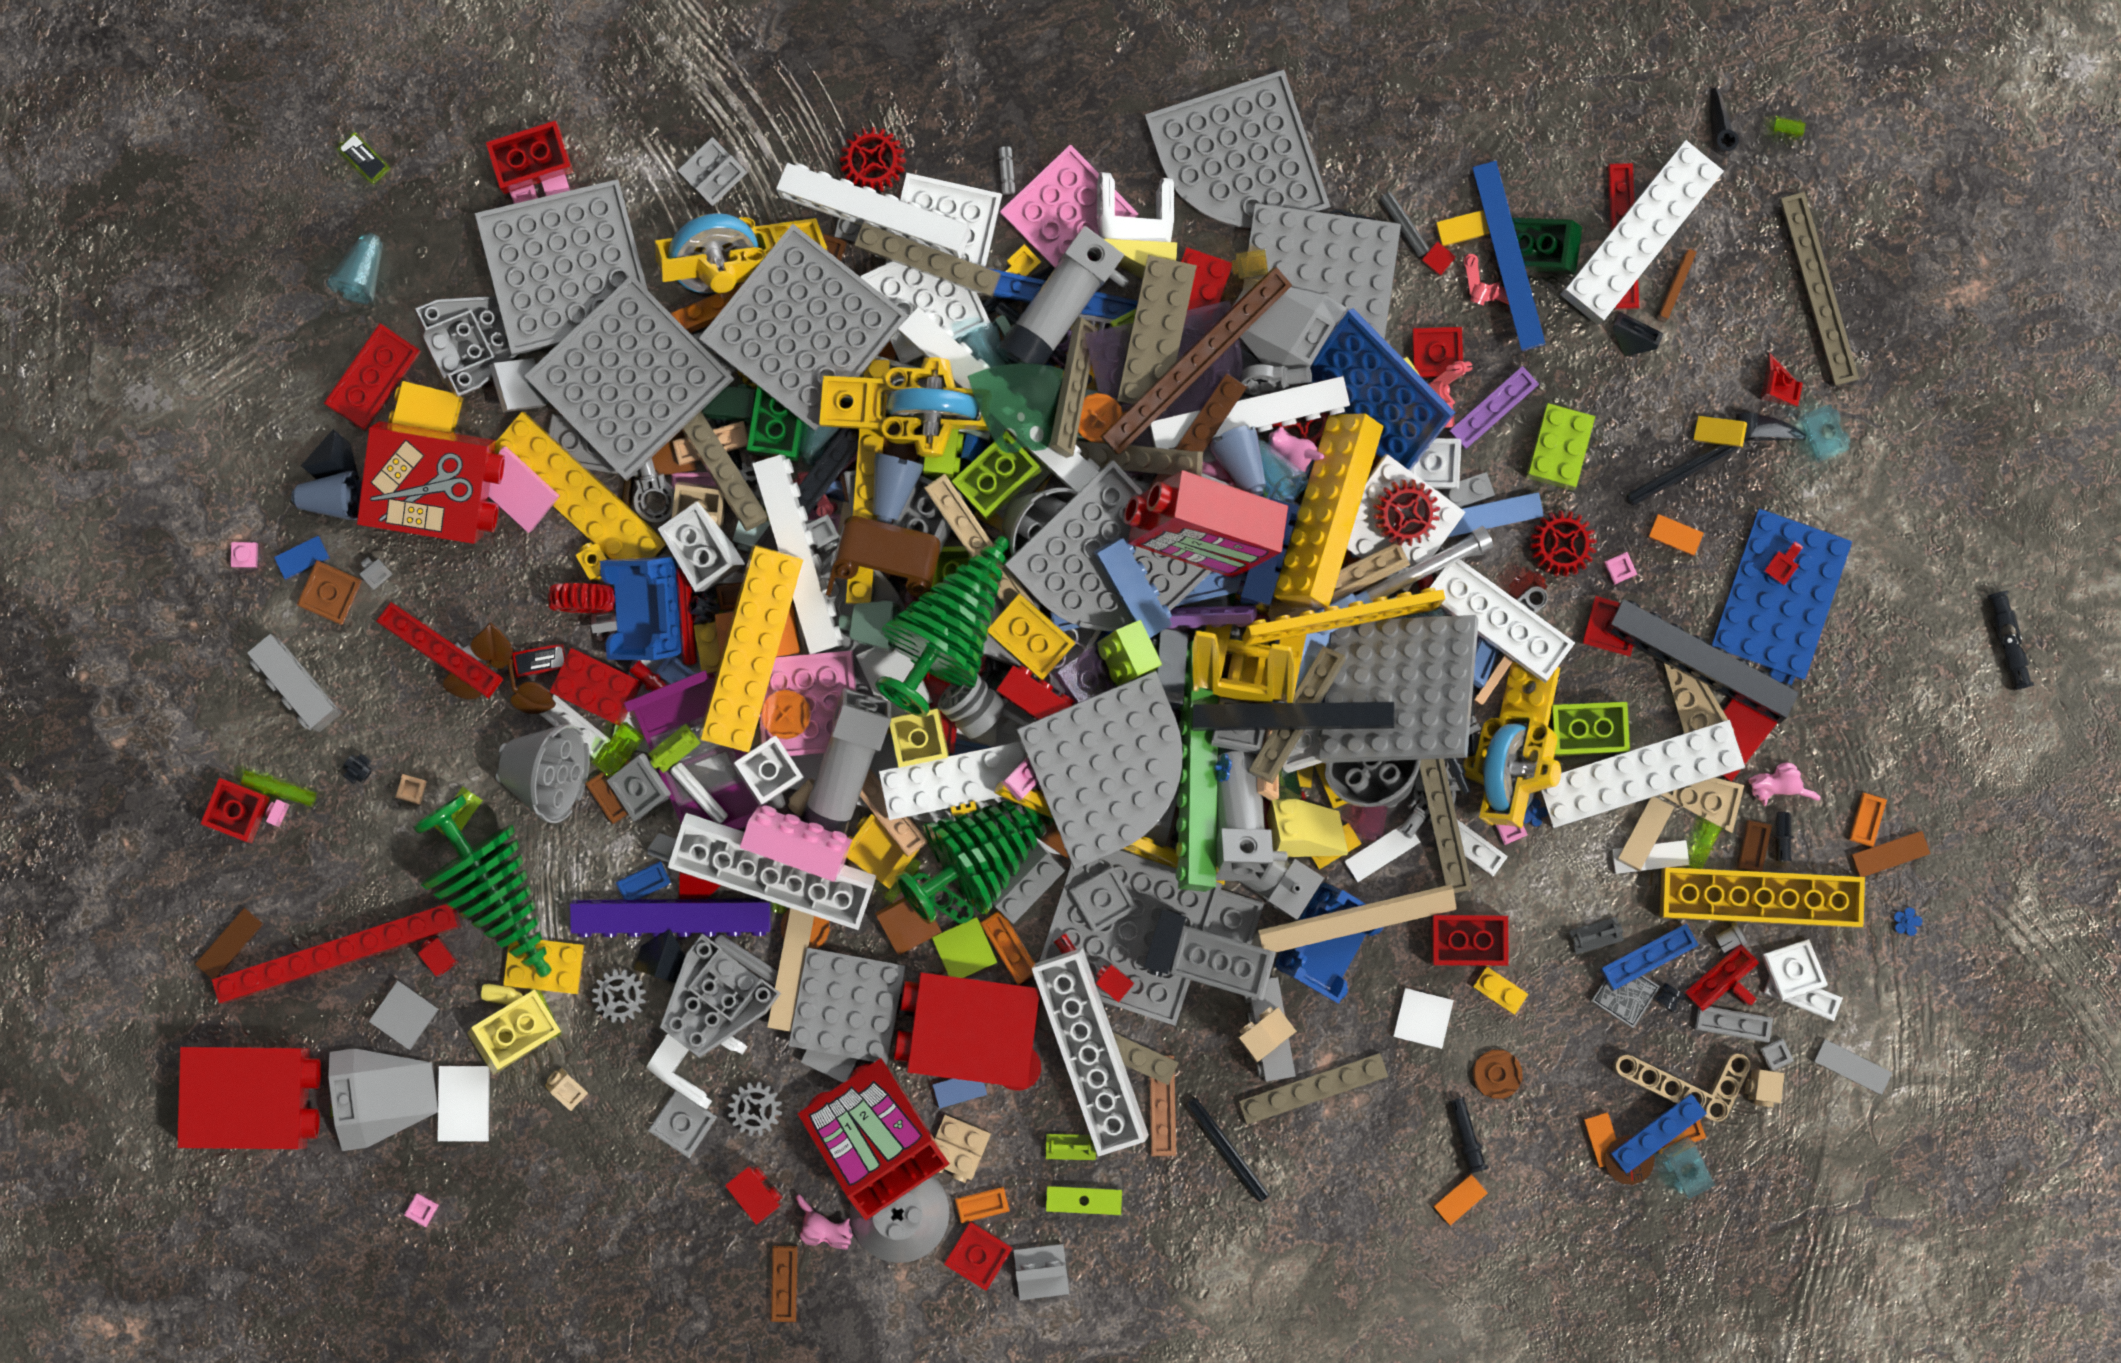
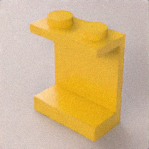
M871 814L869 818L864 816L856 827L859 831L855 837H848L852 839L846 858L867 873L876 875L875 879L891 890L896 884L895 876L907 869L920 849L908 857L874 815Z

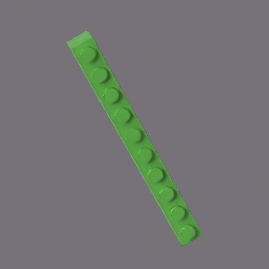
M1193 641L1187 644L1183 705L1178 707L1181 711L1178 728L1182 741L1183 758L1179 780V794L1177 797L1179 818L1176 829L1179 832V842L1176 846V854L1178 856L1176 880L1178 881V889L1207 892L1216 887L1217 770L1214 769V766L1217 765L1218 747L1211 746L1214 731H1193V704H1218V695H1214L1212 689L1200 687L1198 692L1193 691Z

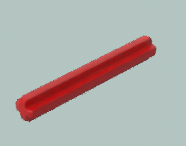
M680 567L676 569L682 662L684 665H694L697 663L694 617L689 613L692 587Z

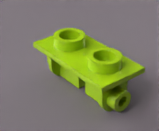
M685 724L648 753L652 758L650 763L655 769L659 767L664 773L700 745L701 742L690 727Z
M463 786L455 798L463 794L466 804L451 815L460 831H462L483 801ZM438 825L434 826L436 829H438V831L444 834Z
M1046 1134V1159L1096 1160V1149L1091 1135Z

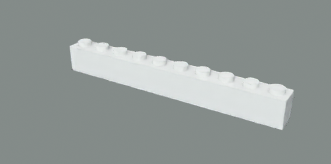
M918 307L898 328L899 333L926 358L940 357L948 359L951 364L954 383L959 388L989 390L992 394L989 415L1069 489L1079 492L1099 473L1100 467L1090 458L1086 461L1080 455L1082 451L1077 445H1075L1074 455L1068 458L1052 449L1050 442L1054 425L1049 427L1044 422L1046 418L1036 408L1033 411L1025 405L1027 400L1018 392L1013 394L1007 388L1009 384L1000 375L997 377L993 376L989 372L991 367L980 358L977 361L970 355L973 351L964 342L958 344L953 339L955 335L945 325L941 328L934 321L937 318L928 309L922 311ZM976 398L979 406L982 408V399Z

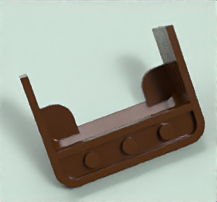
M850 516L845 519L829 575L826 595H831L835 577L851 579L857 575L859 566L908 578L906 584L907 591L912 596L920 598L924 593L931 591L941 548L940 540L931 534L859 516Z

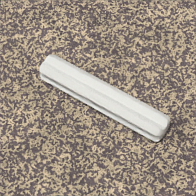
M682 763L676 764L671 769V774L715 823L720 824L728 817V814Z

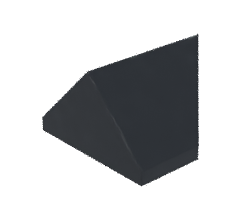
M334 429L301 465L315 479L347 471L357 472L351 444Z
M671 929L641 945L634 970L673 983L677 982L686 956Z

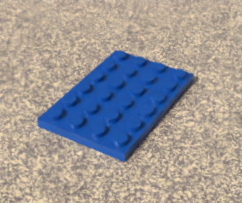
M1354 308L1347 311L1310 366L1312 381L1308 384L1343 376L1350 406L1344 407L1345 412L1339 414L1366 413L1383 425L1376 454L1381 459L1385 454H1388L1409 471L1412 470L1456 413Z
M1758 509L1711 646L1720 647L1727 651L1729 655L1777 670L1780 673L1794 676L1804 681L1853 541ZM1796 541L1803 546L1802 550L1793 560L1799 566L1785 586H1782L1763 571L1778 551L1785 555L1792 543Z

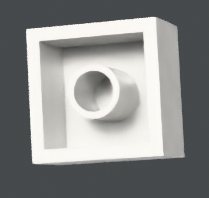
M777 736L769 739L733 764V767L759 806H763L803 779L801 772Z

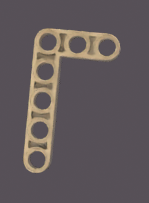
M1731 1054L1725 1059L1710 1093H1707L1630 1055H1621L1613 1063V1070L1619 1077L1675 1104L1688 1094L1695 1092L1699 1096V1104L1707 1113L1704 1118L1716 1122L1722 1121L1728 1116L1750 1069V1061L1746 1056ZM1735 1058H1739L1743 1063V1067L1739 1072H1735L1731 1067V1063ZM1624 1059L1629 1060L1632 1065L1630 1072L1626 1074L1619 1067L1620 1062ZM1646 1070H1650L1654 1074V1080L1651 1084H1646L1642 1080V1075ZM1726 1080L1732 1084V1091L1728 1095L1723 1094L1721 1091V1084ZM1669 1081H1673L1677 1087L1673 1095H1668L1665 1092V1085ZM1714 1103H1718L1722 1109L1718 1117H1713L1710 1113V1107Z

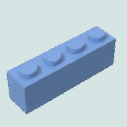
M1118 537L1094 551V554L1133 623L1141 619L1149 638L1172 625L1169 620L1172 614L1165 604H1160L1157 598L1160 594L1154 583H1148L1145 577L1148 574L1146 568L1141 561L1137 562L1133 556V553H1135L1134 547L1128 544V539L1124 540L1122 537Z

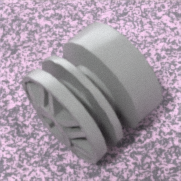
M978 674L974 688L971 689L965 685L957 687L950 684L938 702V709L949 720L955 721V726L969 739L976 738L989 730L997 722L1005 707L1004 700L994 690L988 689L987 683Z

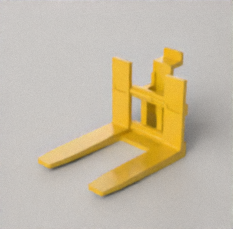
M1226 624L1223 627L1207 625L1205 632H1195L1192 646L1193 691L1198 692L1199 687L1212 689L1214 695L1232 700L1251 701L1254 704L1273 703V700L1293 703L1307 634L1280 639L1279 645L1271 644L1269 646V642L1244 646L1243 641L1230 639L1233 624ZM1227 652L1233 654L1227 679L1221 677Z

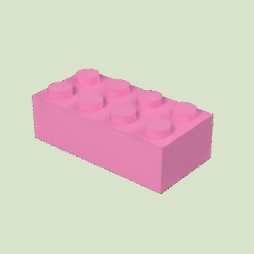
M758 806L748 821L740 848L835 882L844 866L852 839L847 838V835L842 832L825 830L823 826L817 823L808 824L800 821L795 815L780 814L770 806Z

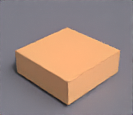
M402 774L395 798L420 805L427 781Z

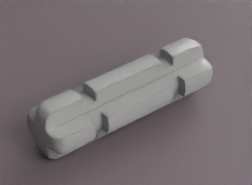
M1005 146L998 149L999 159H1001L999 161L1001 182H1003L1001 185L1002 193L1004 195H1011L1015 193L1013 160H1011L1012 149Z

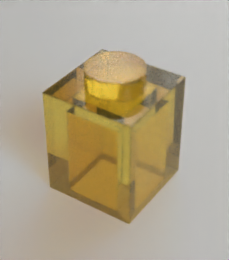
M1265 249L1236 253V260H1232L1233 274H1238L1239 280L1264 277L1268 273Z

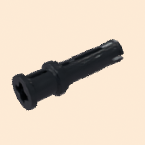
M1465 1097L1449 1101L1462 1140L1463 1147L1461 1148V1153L1465 1155L1469 1168L1467 1173L1472 1174L1489 1169V1165L1485 1164L1481 1151L1483 1145L1477 1141Z

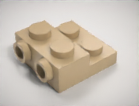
M945 1115L935 1141L950 1163L944 1169L953 1172L952 1178L966 1183L967 1179H973L991 1133Z

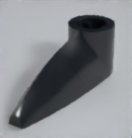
M1714 87L1711 89L1710 96L1713 147L1717 154L1727 156L1736 149L1739 137L1733 131L1730 116L1719 88ZM1724 138L1731 142L1729 147L1721 143Z
M1757 413L1736 414V421L1747 423L1744 441L1806 440L1805 433L1782 420L1758 415Z

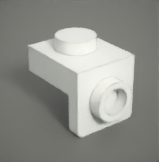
M828 514L806 525L807 529L812 531L815 544L820 553L823 551L829 553L837 548L840 536Z

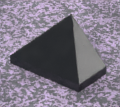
M1619 312L1613 325V330L1625 357L1656 350L1664 334L1622 312Z

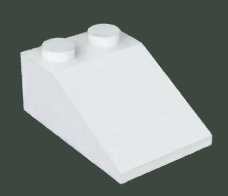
M695 502L658 528L695 592L708 591L745 565L733 543L699 502Z

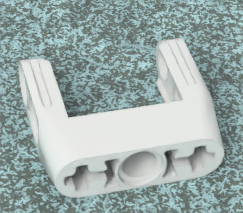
M1099 173L1097 181V225L1101 238L1171 242L1174 223L1173 179L1161 178L1159 188L1156 191V219L1115 216V181L1111 173Z
M667 1034L646 1068L666 1084L707 1109L712 1100L707 1097L706 1093L675 1073L688 1049ZM734 1036L721 1043V1045L729 1050L737 1051L742 1055L748 1047Z

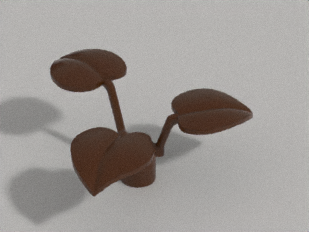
M490 622L472 639L471 650L478 658L487 660L486 667L489 668L492 665L500 669L506 665L508 666L511 688L515 692L511 696L510 701L516 709L528 714H540L555 707L556 702L542 685L535 682H525L520 684L518 688L516 687L512 667L513 660L510 659L513 653L512 645L496 626ZM451 673L443 681V688L457 697L476 699L482 695Z

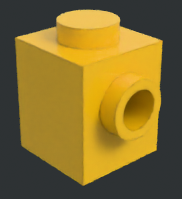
M592 542L587 543L579 548L580 553L576 554V557L589 580L594 583L602 578L600 575V561L608 559L598 543L594 545Z

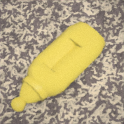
M484 984L482 986L481 999L487 1002L509 1005L523 997L519 991L512 987L495 984Z

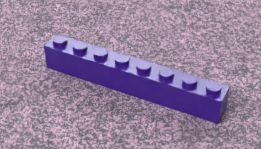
M762 898L572 900L570 903L571 933H577V937H591L592 933H602L603 937H615L617 933H627L628 937L642 936V933H652V936L657 937L669 929L680 937L691 936L692 933L716 936V932H726L727 936H740L741 932H751L752 936H764L772 928L771 901Z

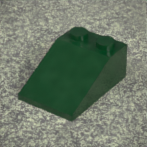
M1512 217L1526 270L1576 275L1583 228L1581 225L1570 219Z

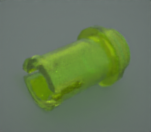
M1777 116L1773 131L1795 135V138H1798V136L1803 137L1806 122H1801L1802 119L1796 121Z

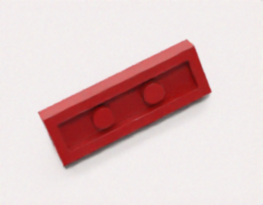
M1740 944L1685 991V994L1703 1012L1759 963Z

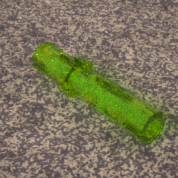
M245 770L241 780V785L262 791L261 793L265 795L269 793L309 807H313V803L316 801L317 792L273 779V776L270 775L263 776Z

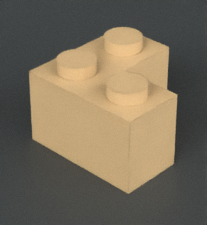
M1270 1006L1259 1015L1261 1018L1259 1022L1254 1025L1251 1021L1239 1030L1241 1035L1238 1037V1040L1255 1062L1260 1061L1297 1032L1279 1007L1273 1010Z

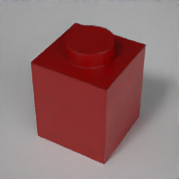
M430 938L420 946L422 950L418 953L436 977H441L459 962L441 938H436L435 940Z
M1112 963L1109 967L1104 964L1095 975L1098 978L1096 985L1118 1003L1135 984L1132 979Z

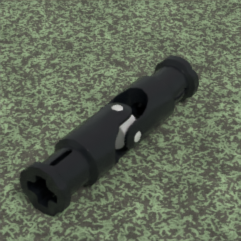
M2009 590L1988 595L1987 598L1991 600L1994 610L1993 620L2000 644L2003 649L2006 648L2005 663L2007 671L2011 672L2014 687L2012 689L2017 691L2035 686V683L2031 681L2027 668L2029 666L2027 654L2019 645V643L2022 644V637L2015 611L2011 610L2008 599ZM2007 624H2011L2017 634H2009L2002 638V628Z

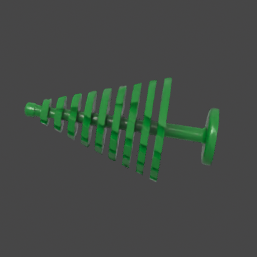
M998 536L994 541L993 547H984L980 551L981 556L976 555L968 561L969 566L964 564L959 566L954 574H949L943 579V583L940 582L933 586L931 592L924 593L918 598L919 601L912 602L907 606L906 610L898 613L894 620H890L882 626V632L885 634L886 639L894 644L893 647L902 655L912 659L910 661L914 663L913 668L903 682L892 677L882 676L875 683L877 690L897 707L918 717L927 716L930 710L929 704L916 692L927 672L957 687L965 685L972 689L976 686L977 673L981 666L980 658H982L985 650L983 643L987 641L988 626L990 627L992 620L990 611L993 612L995 606L993 597H997L999 590L997 583L1001 581L1003 575L998 567L1003 568L1005 566L1006 558L1003 553L1010 546V542L1006 537Z
M461 794L413 826L417 833H423L438 825L459 855L421 883V886L427 890L459 873L442 885L441 888L437 889L434 895L442 899L471 883L446 902L448 907L455 909L484 892V894L464 907L459 912V915L465 919L492 904L493 906L480 914L471 924L478 929L500 916L501 919L491 925L483 934L488 938H492L509 928L510 931L497 940L496 944L503 948L517 940L519 944L513 947L509 953L517 957L525 952L527 957L521 963L526 967L533 964L538 976L541 978L546 977L552 971L548 962L543 958L547 954L546 946L539 949L535 947L537 943L543 940L541 931L531 936L527 934L539 924L538 915L533 918L531 917L521 924L519 920L535 909L534 900L521 905L513 911L511 909L531 894L530 886H524L507 897H503L527 879L526 870H522L495 885L523 863L522 855L502 863L487 873L519 848L518 841L515 839L488 854L514 834L513 824L500 829L471 847L451 817L452 814L466 804V799Z
M1002 801L997 804L998 808L992 807V805L982 808L983 812H979L978 809L968 813V818H966L965 814L954 816L955 821L944 818L939 820L937 824L934 822L924 824L922 827L924 837L928 840L929 848L937 862H941L943 870L921 885L910 874L902 871L895 876L898 887L913 910L927 924L932 923L937 918L936 911L929 897L950 882L952 884L955 882L957 890L964 898L966 897L967 902L973 908L976 906L978 912L987 914L992 908V902H997L1001 896V889L1005 890L1009 885L1010 876H1015L1019 871L1018 861L1020 860V863L1023 864L1029 857L1028 851L1030 849L1033 851L1037 846L1036 837L1040 839L1047 832L1044 823L1051 826L1054 822L1053 818L1016 802L1011 804L1009 801Z

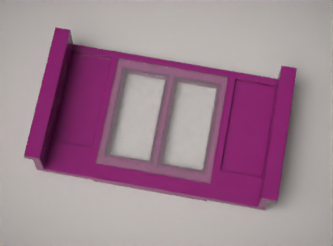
M704 670L625 702L624 704L628 712L634 710L650 751L683 725L687 724L701 744L676 764L682 763L728 814V817L720 823L721 825L737 830L747 826L749 819L759 804L733 767L734 762L747 755V752L699 738L715 680L714 673L707 674V671ZM676 764L664 773L658 767L661 778L671 793L669 797L681 825L686 813L715 822L671 774L670 771Z

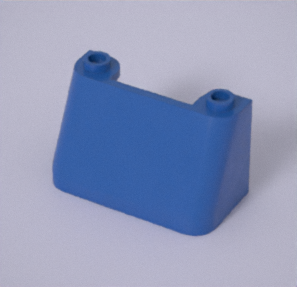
M673 557L600 561V575L606 584H614L617 633L609 635L606 640L607 660H658L679 655L682 648L676 581L677 561Z
M1322 883L1303 910L1298 921L1367 904L1340 888ZM1384 927L1280 951L1275 967L1280 972L1339 1004L1348 992L1347 981L1342 977L1365 936L1379 934Z

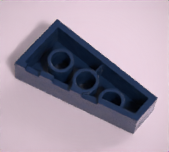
M1270 498V500L1288 506L1282 552L1246 571L1248 573L1246 581L1241 580L1237 595H1241L1240 604L1256 606L1257 609L1269 612L1299 508L1298 505Z

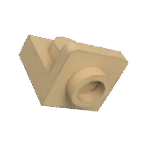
M563 1068L553 1072L545 1084L548 1091L570 1111L588 1094Z

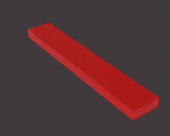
M1633 163L1607 165L1610 232L1635 202ZM1638 279L1615 306L1614 310L1639 309Z
M392 602L389 603L376 620L386 630L488 699L503 681L500 675Z

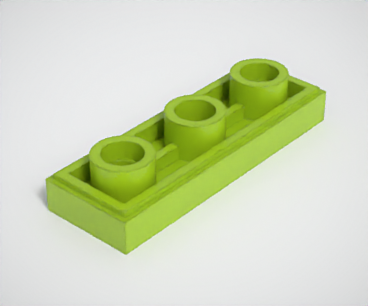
M1047 1186V1212L1121 1215L1122 1190ZM1081 1196L1089 1198L1087 1205L1080 1204L1079 1199Z

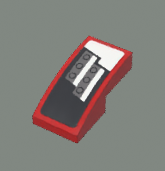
M558 644L512 653L515 678L560 670L566 659L564 645Z

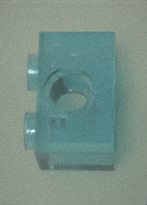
M1831 404L1804 414L1799 418L1818 464L1846 453L1850 449V438L1846 431H1842L1839 424L1841 422L1839 412L1836 408L1833 409ZM1822 427L1831 429L1832 438L1827 439L1823 437L1821 433Z
M1689 1137L1662 1150L1665 1156L1662 1162L1669 1173L1673 1172L1676 1177L1673 1183L1679 1194L1684 1193L1688 1199H1691L1716 1186L1695 1143ZM1686 1164H1691L1690 1172L1682 1174V1167Z

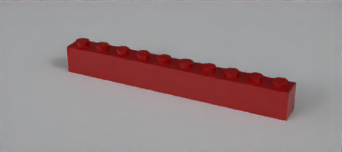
M444 904L212 979L219 1004H226L437 936L462 926L456 908L451 909Z

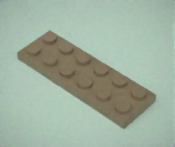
M1151 255L1147 256L1117 397L1118 402L1133 405L1176 363L1197 265Z

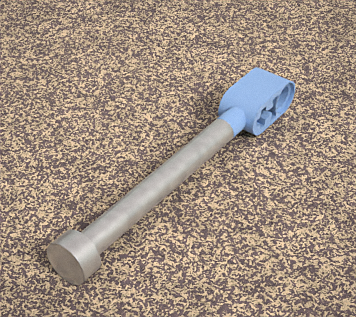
M1481 526L1471 531L1472 537L1355 596L1351 593L1330 603L1329 607L1339 606V609L1347 608L1348 604L1357 601H1363V604L1373 603V599L1386 597L1477 550L1484 553L1494 548L1491 537L1485 527ZM1320 608V609H1318V610H1316V611H1314V612H1315V613L1324 612V609H1325V608ZM1337 629L1322 631L1320 634L1326 635Z

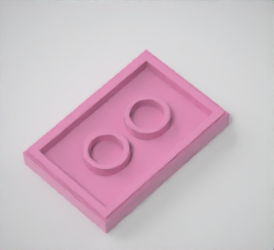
M504 447L498 453L505 455L503 478L501 484L490 483L489 497L530 533L560 495L510 449Z

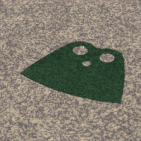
M1008 364L981 370L967 376L984 421L994 441L1003 452H1018L1022 447L1038 451L1044 450L1049 446L1063 380V369L1040 364ZM1020 412L1025 415L1023 421H1019L1017 418ZM1034 426H1039L1044 433L1043 439L1039 442L1033 441L1030 437V430ZM1007 428H1012L1016 432L1017 439L1013 444H1008L1003 439V433Z

